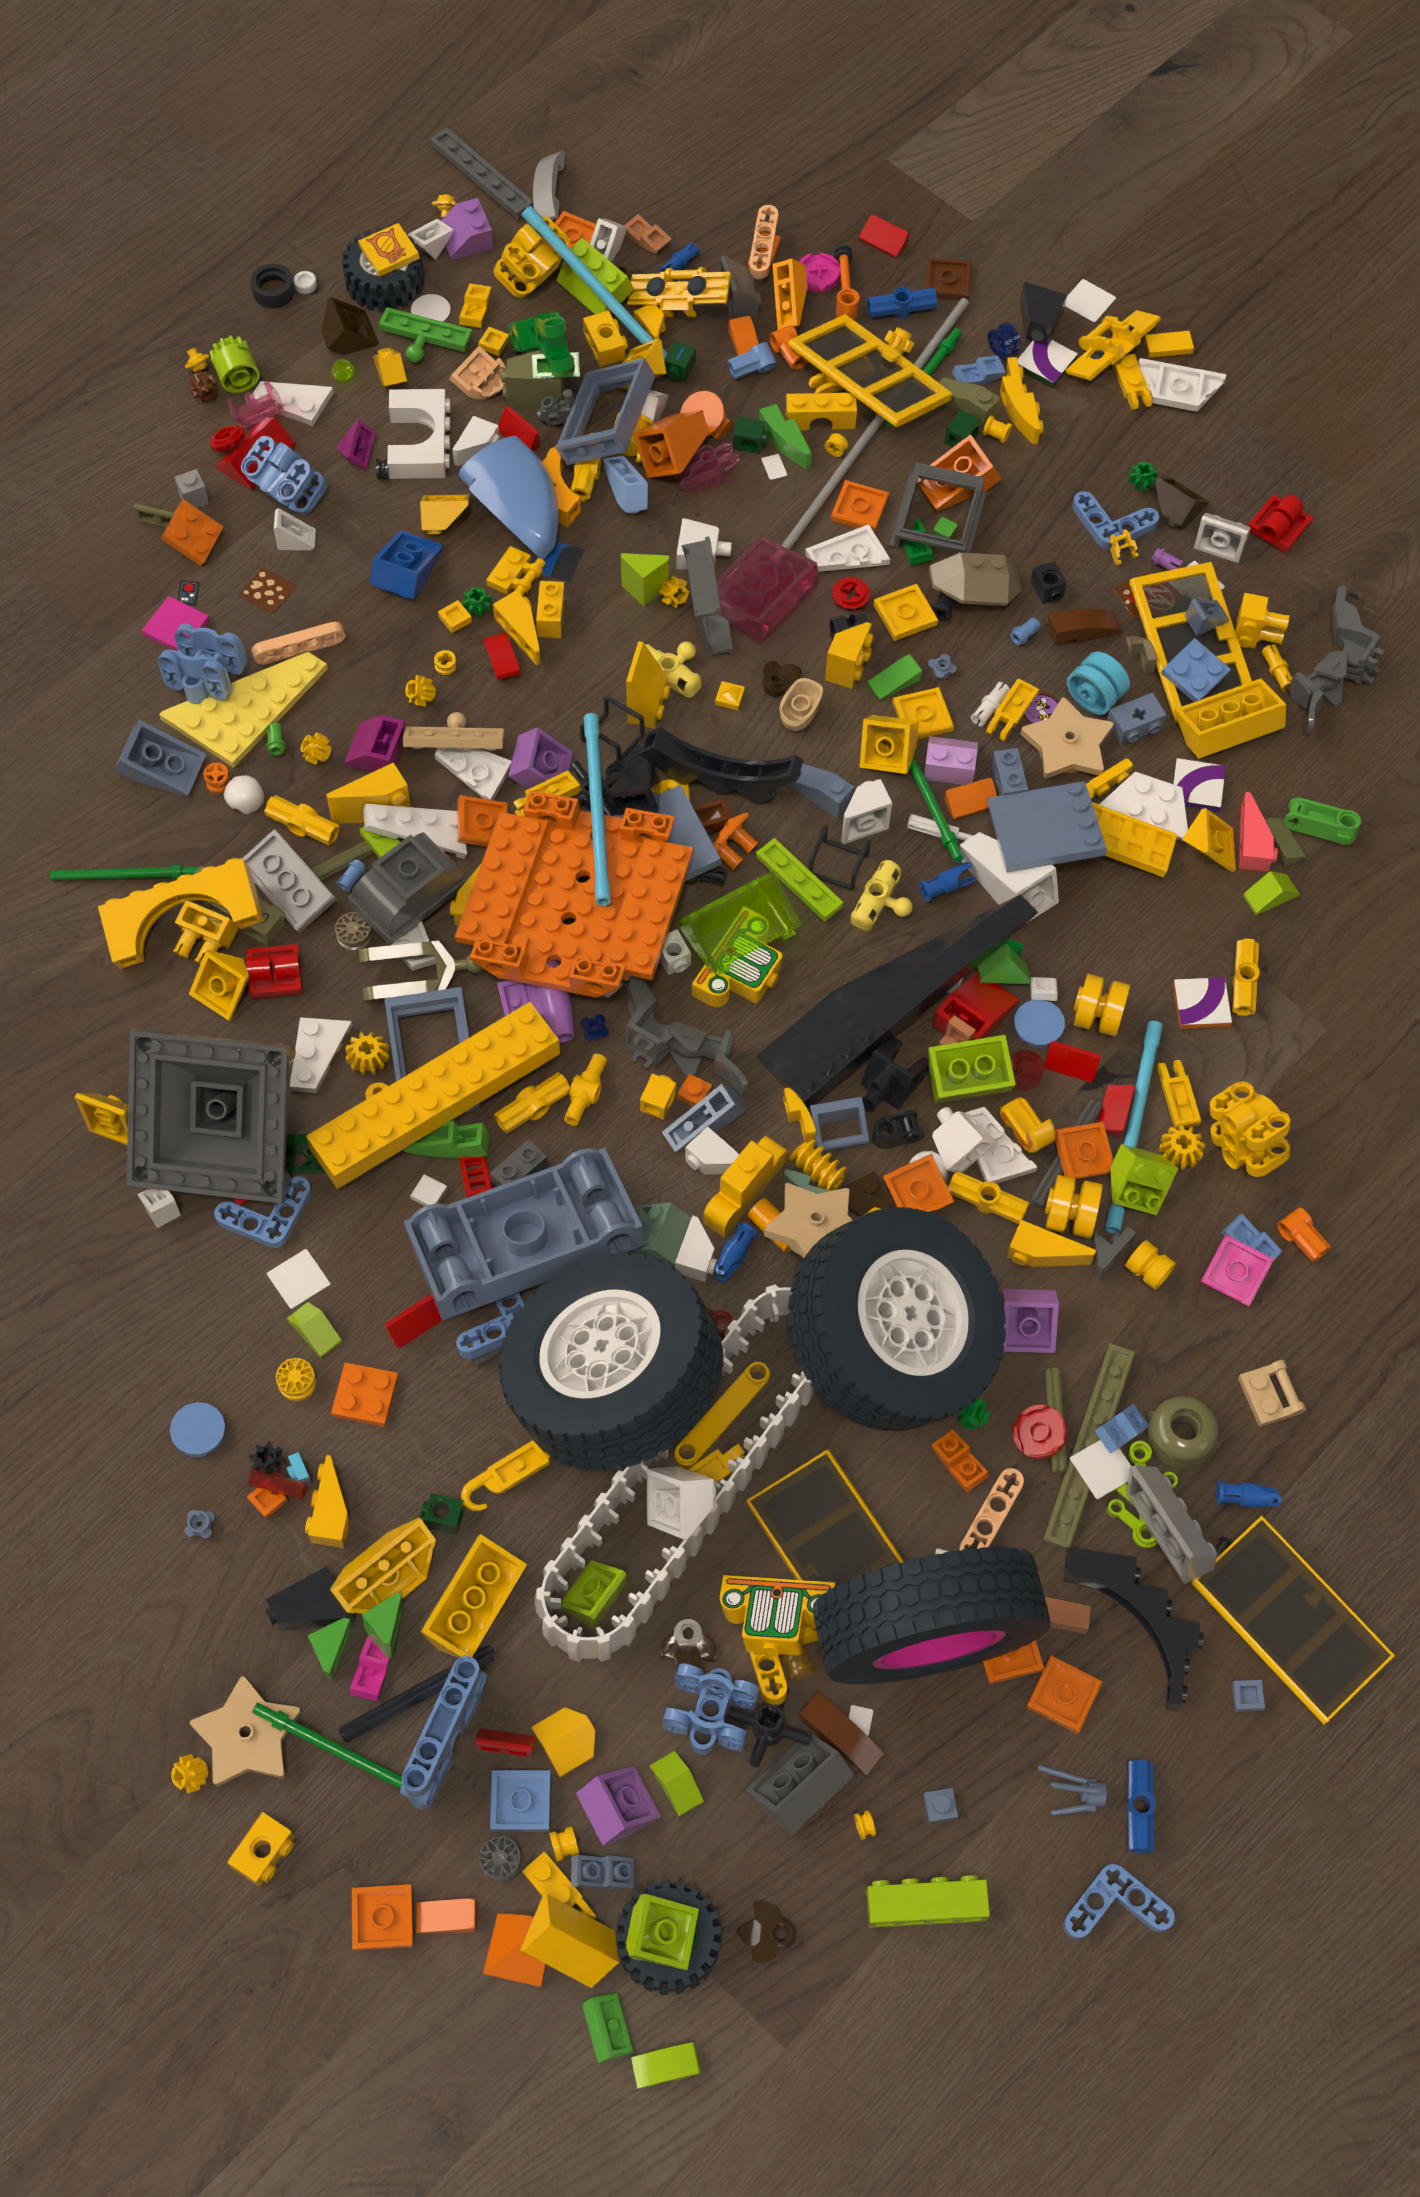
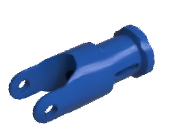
M964 862L937 874V877L927 882L921 881L919 883V890L923 899L926 902H931L934 897L940 894H949L973 883L976 880L973 876L958 880L961 872L971 868L972 863Z
M739 1222L734 1236L722 1248L719 1260L715 1265L716 1279L719 1282H726L746 1257L748 1253L747 1248L752 1240L757 1239L759 1234L752 1226Z
M1218 1480L1216 1485L1217 1505L1233 1503L1239 1504L1240 1507L1259 1508L1265 1506L1277 1507L1282 1502V1497L1275 1488L1263 1487L1256 1483L1242 1482L1239 1485L1224 1483L1223 1480Z

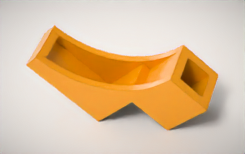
M555 446L549 450L547 457L542 462L554 484L558 505V523L568 527L581 512L580 497L567 487L561 476L566 463Z

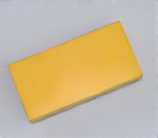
M1190 331L1145 335L1144 338L1148 358L1193 354L1194 351Z

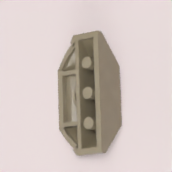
M958 553L929 567L932 588L937 591L941 590L944 594L962 604L1007 606L1022 591L1019 572L1005 555Z

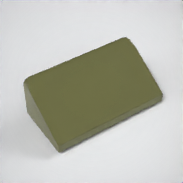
M135 503L133 506L137 521L164 528L168 526L174 515L172 512Z
M1282 818L1265 819L1274 837V847L1278 848L1277 857L1283 867L1306 859L1305 854L1289 828L1285 826Z

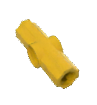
M601 458L575 463L571 491L580 497L581 502L590 499L594 482L598 480L600 474Z
M276 795L274 797L271 796L264 810L265 816L286 825L293 834L299 837L307 835L328 846L334 844L337 840L340 826L319 816L310 806L306 804L297 806Z
M1245 938L1236 943L1235 972L1232 980L1234 987L1232 1012L1238 1016L1247 1017L1248 1015L1255 1014L1257 979L1260 972L1258 968L1259 943L1255 942L1254 939Z
M558 1072L536 1087L528 1086L517 1095L516 1100L496 1112L494 1118L502 1131L508 1134L528 1120L534 1121L544 1116L552 1104L569 1094L571 1087L565 1077Z
M959 1171L954 1173L948 1186L951 1195L975 1205L981 1213H994L1016 1224H1020V1221L1023 1220L1029 1206V1202L1002 1191L994 1182H981ZM990 1195L993 1197V1200H985L982 1196Z

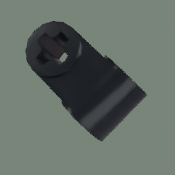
M907 1110L900 1114L879 1118L875 1123L872 1134L874 1145L880 1149H888L903 1144L916 1143L923 1139L925 1134L917 1122V1111ZM879 1131H887L890 1135H883Z

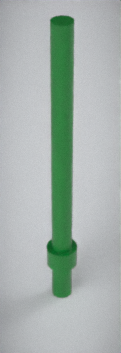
M955 328L949 337L941 342L938 347L939 350L923 372L931 376L944 357L952 352L956 341L962 335L960 329ZM916 379L893 411L897 413L907 408L924 384ZM885 420L886 426L891 428L893 425Z
M913 756L910 765L911 773L940 830L944 847L949 849L955 862H960L964 857L958 847L959 841L955 833L951 832L915 756Z
M182 864L160 868L51 870L50 878L51 880L171 877L172 880H177L182 875H193L200 866L183 867Z
M258 1702L253 1708L252 1713L272 1723L271 1727L279 1731L284 1729L401 1789L403 1783L402 1776L289 1719L290 1715L280 1710L277 1713Z

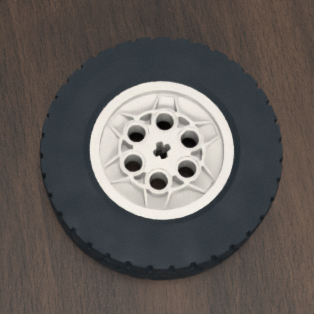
M894 1207L876 1210L843 1224L823 1236L808 1251L795 1273L797 1277L793 1279L790 1289L792 1294L789 1296L788 1309L790 1310L788 1326L791 1328L789 1334L792 1346H795L796 1349L794 1353L797 1361L801 1363V1370L806 1379L812 1382L811 1386L817 1394L822 1395L823 1400L831 1408H836V1412L845 1418H851V1421L859 1425L883 1431H904L950 1417L961 1412L976 1401L984 1393V1390L988 1388L993 1380V1376L996 1375L1000 1365L998 1361L1002 1359L1005 1347L1003 1343L1006 1339V1329L1004 1328L1006 1317L1005 1311L1002 1309L1004 1306L1002 1294L998 1291L999 1285L995 1275L992 1276V1269L987 1260L982 1258L983 1254L975 1244L972 1245L970 1243L972 1240L963 1232H959L958 1228L950 1222H944L943 1218L935 1214H928L927 1211L913 1208Z
M616 1253V1256L607 1254L599 1256L598 1259L594 1257L582 1261V1264H575L566 1268V1271L563 1273L559 1272L550 1278L551 1281L541 1285L536 1290V1293L524 1302V1307L518 1310L513 1318L514 1322L510 1323L505 1333L506 1338H503L500 1349L502 1354H499L498 1371L500 1385L507 1404L541 1450L555 1460L570 1467L574 1466L582 1470H589L590 1468L592 1471H606V1469L611 1471L623 1469V1466L631 1467L640 1464L642 1460L647 1461L658 1456L659 1452H665L674 1446V1442H679L689 1433L688 1430L690 1428L693 1429L701 1420L700 1416L705 1414L711 1405L710 1400L714 1399L718 1390L717 1383H720L724 1356L720 1333L715 1321L691 1282L672 1265L665 1261L662 1262L658 1258L636 1253L632 1255L629 1253Z

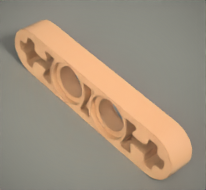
M764 205L758 211L749 262V273L756 279L767 277L770 271L778 224V210L772 205ZM767 215L770 216L769 222H765ZM769 231L771 234L768 236H763L760 234V232ZM766 248L768 251L765 253H760L757 251V249ZM758 261L762 262L761 269H758Z
M330 622L259 642L252 647V654L257 664H268L341 643L346 635L341 623Z
M1009 1468L1000 1474L964 1537L959 1551L965 1548L970 1549L975 1539L980 1541L977 1549L991 1545L1022 1489L1024 1478L1018 1470ZM1013 1477L1016 1479V1485H1012L1006 1495L1003 1493L1007 1483L1006 1480ZM993 1499H1001L1005 1503L1006 1508L1001 1512H996L990 1507V1502ZM980 1522H988L992 1526L993 1531L989 1535H982L978 1532L977 1525Z

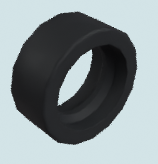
M275 263L265 264L257 268L250 278L252 295L255 301L264 307L278 308L284 306L292 300L295 294L293 275L283 265ZM269 280H279L285 283V286L277 291L268 292L260 289V286Z

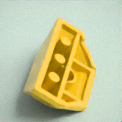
M421 1518L391 1530L345 1566L330 1588V1591L347 1613H365L395 1593L402 1594L403 1599L427 1579L436 1539Z

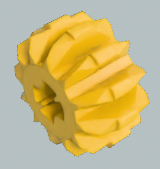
M372 1031L368 1036L360 1032L359 1039L351 1037V1045H346V1061L348 1064H351V1069L354 1072L360 1070L363 1076L367 1071H371L375 1075L376 1068L384 1070V1063L389 1062L390 1059L388 1054L389 1045L384 1043V1038L381 1035L375 1037Z
M1182 1124L1177 1130L1173 1127L1169 1128L1168 1134L1162 1135V1144L1159 1146V1152L1164 1153L1163 1156L1174 1165L1178 1164L1181 1170L1185 1169L1186 1164L1193 1168L1196 1165V1161L1202 1159V1151L1205 1148V1143L1200 1142L1201 1134H1193V1127L1189 1128L1188 1131L1185 1130Z

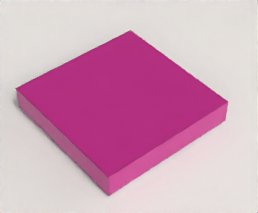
M168 596L142 629V634L172 650L178 651L174 636L179 626L186 623L195 628H204L210 621L209 615Z
M1225 1234L1201 1283L1249 1307L1274 1259Z

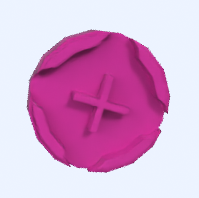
M811 253L799 261L806 265L807 290L825 292L837 286L840 281V264L831 255L826 253L813 255Z

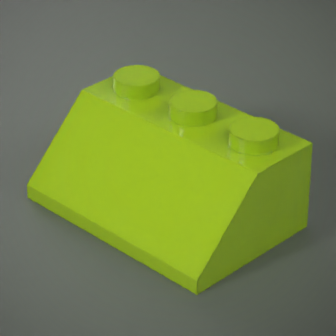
M583 238L570 249L620 304L634 290L628 276ZM564 260L557 278L558 284L594 315L609 311L611 314L612 311Z
M1006 1035L928 1048L929 1075L935 1104L1011 1092L1016 1085Z

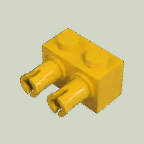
M1244 593L1234 628L1239 645L1243 648L1255 649L1257 642H1260V640L1281 645L1290 615L1268 612L1266 608L1269 597Z
M186 900L175 921L182 928L181 931L183 933L173 952L188 959L196 940L202 938L205 942L197 958L194 960L201 965L206 951L217 952L222 947L229 949L239 927L230 918Z

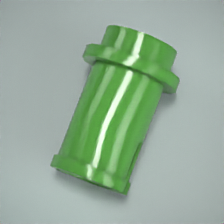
M270 723L269 726H266L268 735L266 749L271 755H281L286 749V743L283 741L282 725Z

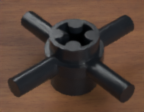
M574 761L570 767L581 781V791L571 798L578 799L579 804L582 803L586 809L591 810L589 775L579 761ZM624 770L605 780L601 777L604 815H615L611 806L606 801V793L625 772Z
M787 1688V1697H788L789 1692H790V1690H789L788 1688ZM786 1700L779 1705H763L757 1710L755 1715L733 1707L729 1708L727 1718L752 1726L753 1734L757 1739L749 1760L751 1766L759 1767L767 1746L776 1745L783 1738L806 1746L810 1745L812 1735L787 1727L786 1719L782 1712ZM770 1722L775 1723L773 1728L769 1727Z

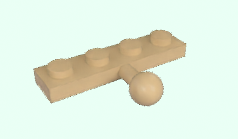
M453 712L448 716V727H405L403 735V747H411L413 749H421L423 747H435L439 750L447 748H460L462 750L484 748L485 750L493 751L502 749L504 742V729L465 728L466 718L460 712Z

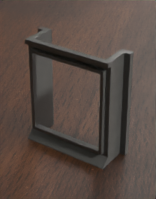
M916 462L913 475H909L889 548L899 549L901 539L959 553H971L987 492L983 491L984 477ZM919 478L975 490L961 541L905 529Z
M705 537L703 541L681 545L688 565L694 614L707 655L713 656L727 652L730 655L734 654L724 583L722 578L717 579L710 537Z

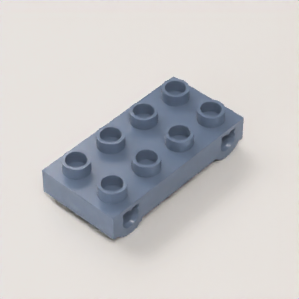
M591 1148L578 1150L570 1154L559 1165L449 1205L440 1203L427 1205L414 1213L410 1219L404 1221L409 1242L442 1320L550 1281V1278L559 1272L563 1273L566 1271V1268L575 1264H582V1261L594 1257L598 1259L599 1256L607 1254L616 1256V1253H625L646 1245L643 1225L605 1148L600 1150Z

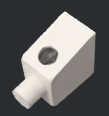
M683 518L676 555V569H688L681 545L703 541L705 537L709 536L715 564L717 555L731 556L732 542L719 541V528L716 526Z
M946 1107L938 1112L937 1117L942 1125L933 1132L932 1137L947 1171L963 1173L996 1144V1141L970 1114L960 1111L953 1113L950 1107Z

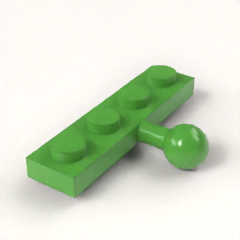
M386 307L379 322V330L416 339L415 343L406 349V357L412 363L420 362L423 359L424 351L422 348L425 342L465 352L473 336L472 329Z

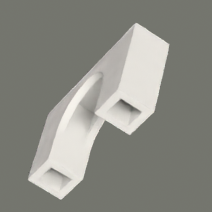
M445 389L389 390L391 423H421L434 431L428 440L420 444L388 445L387 465L389 479L445 478L446 468H450V455L446 454V450H450V435H446V431H450V417H446V413H451L450 398L446 399Z

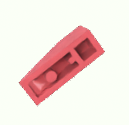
M1245 792L1241 804L1239 869L1268 872L1272 862L1275 863L1277 860L1278 848L1274 847V837L1252 794Z

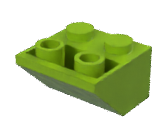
M1121 1144L1111 1165L1112 1202L1157 1215L1179 1168L1163 1155Z

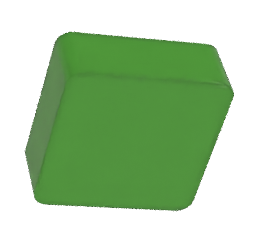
M941 517L933 529V535L951 539L957 530L958 524Z

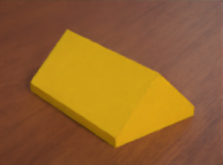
M546 1893L543 1894L520 1951L592 1988L619 1963L615 1931Z

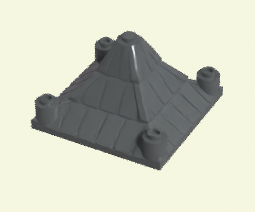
M148 1025L143 1029H131L129 1046L127 1186L283 1203L285 1201V1192L291 1186V1177L285 1171L289 1064L296 1055L293 1043L286 1039H278L273 1043L166 1033L156 1025Z

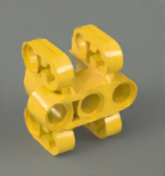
M541 216L546 224L569 248V238L550 218ZM527 223L517 232L511 243L506 245L502 252V258L496 263L493 272L496 279L513 296L524 298L540 286L559 267L562 257L538 231ZM501 268H508V272H501ZM513 275H515V277L513 278V280H512V282H511V281L509 280L510 277L512 278ZM515 283H524L526 286V290H517L515 287Z
M1237 1082L1211 1099L1210 1115L1213 1119L1217 1120L1210 1129L1211 1141L1214 1145L1222 1148L1223 1158L1229 1167L1236 1170L1246 1164L1248 1174L1254 1177H1262L1289 1159L1290 1145L1284 1137L1290 1130V1117L1288 1114L1281 1112L1269 1098L1256 1093L1251 1084L1248 1082ZM1238 1092H1246L1249 1094V1096L1245 1098H1239L1235 1094ZM1275 1121H1281L1285 1125L1281 1128H1275L1271 1124ZM1275 1147H1281L1285 1151L1281 1154H1276L1271 1150Z

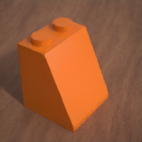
M703 410L669 415L633 433L647 478L679 474L684 470L709 433Z

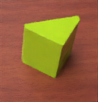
M621 553L622 587L639 603L645 606L661 594L659 590H661L663 580H669V556Z
M591 1560L561 1601V1608L595 1631L626 1588L627 1574L623 1570Z

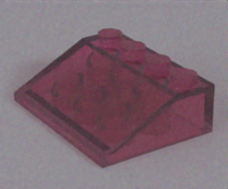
M760 536L717 580L722 610L721 615L740 632L762 643L820 583L817 562Z

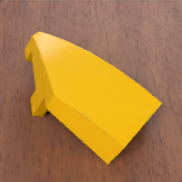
M647 305L633 311L635 320L645 327L646 332L653 340L660 339V333L666 330L664 313L656 305Z

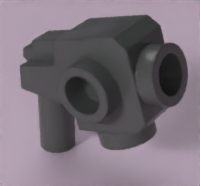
M570 389L563 391L564 400H560L558 397L553 398L552 396H547L542 400L540 409L537 410L541 423L546 422L549 426H554L567 421L575 402Z

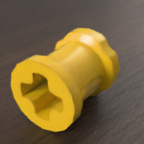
M990 415L982 434L1000 439V442L1004 444L1009 437L1012 424L1008 423L1006 425L995 420V417Z

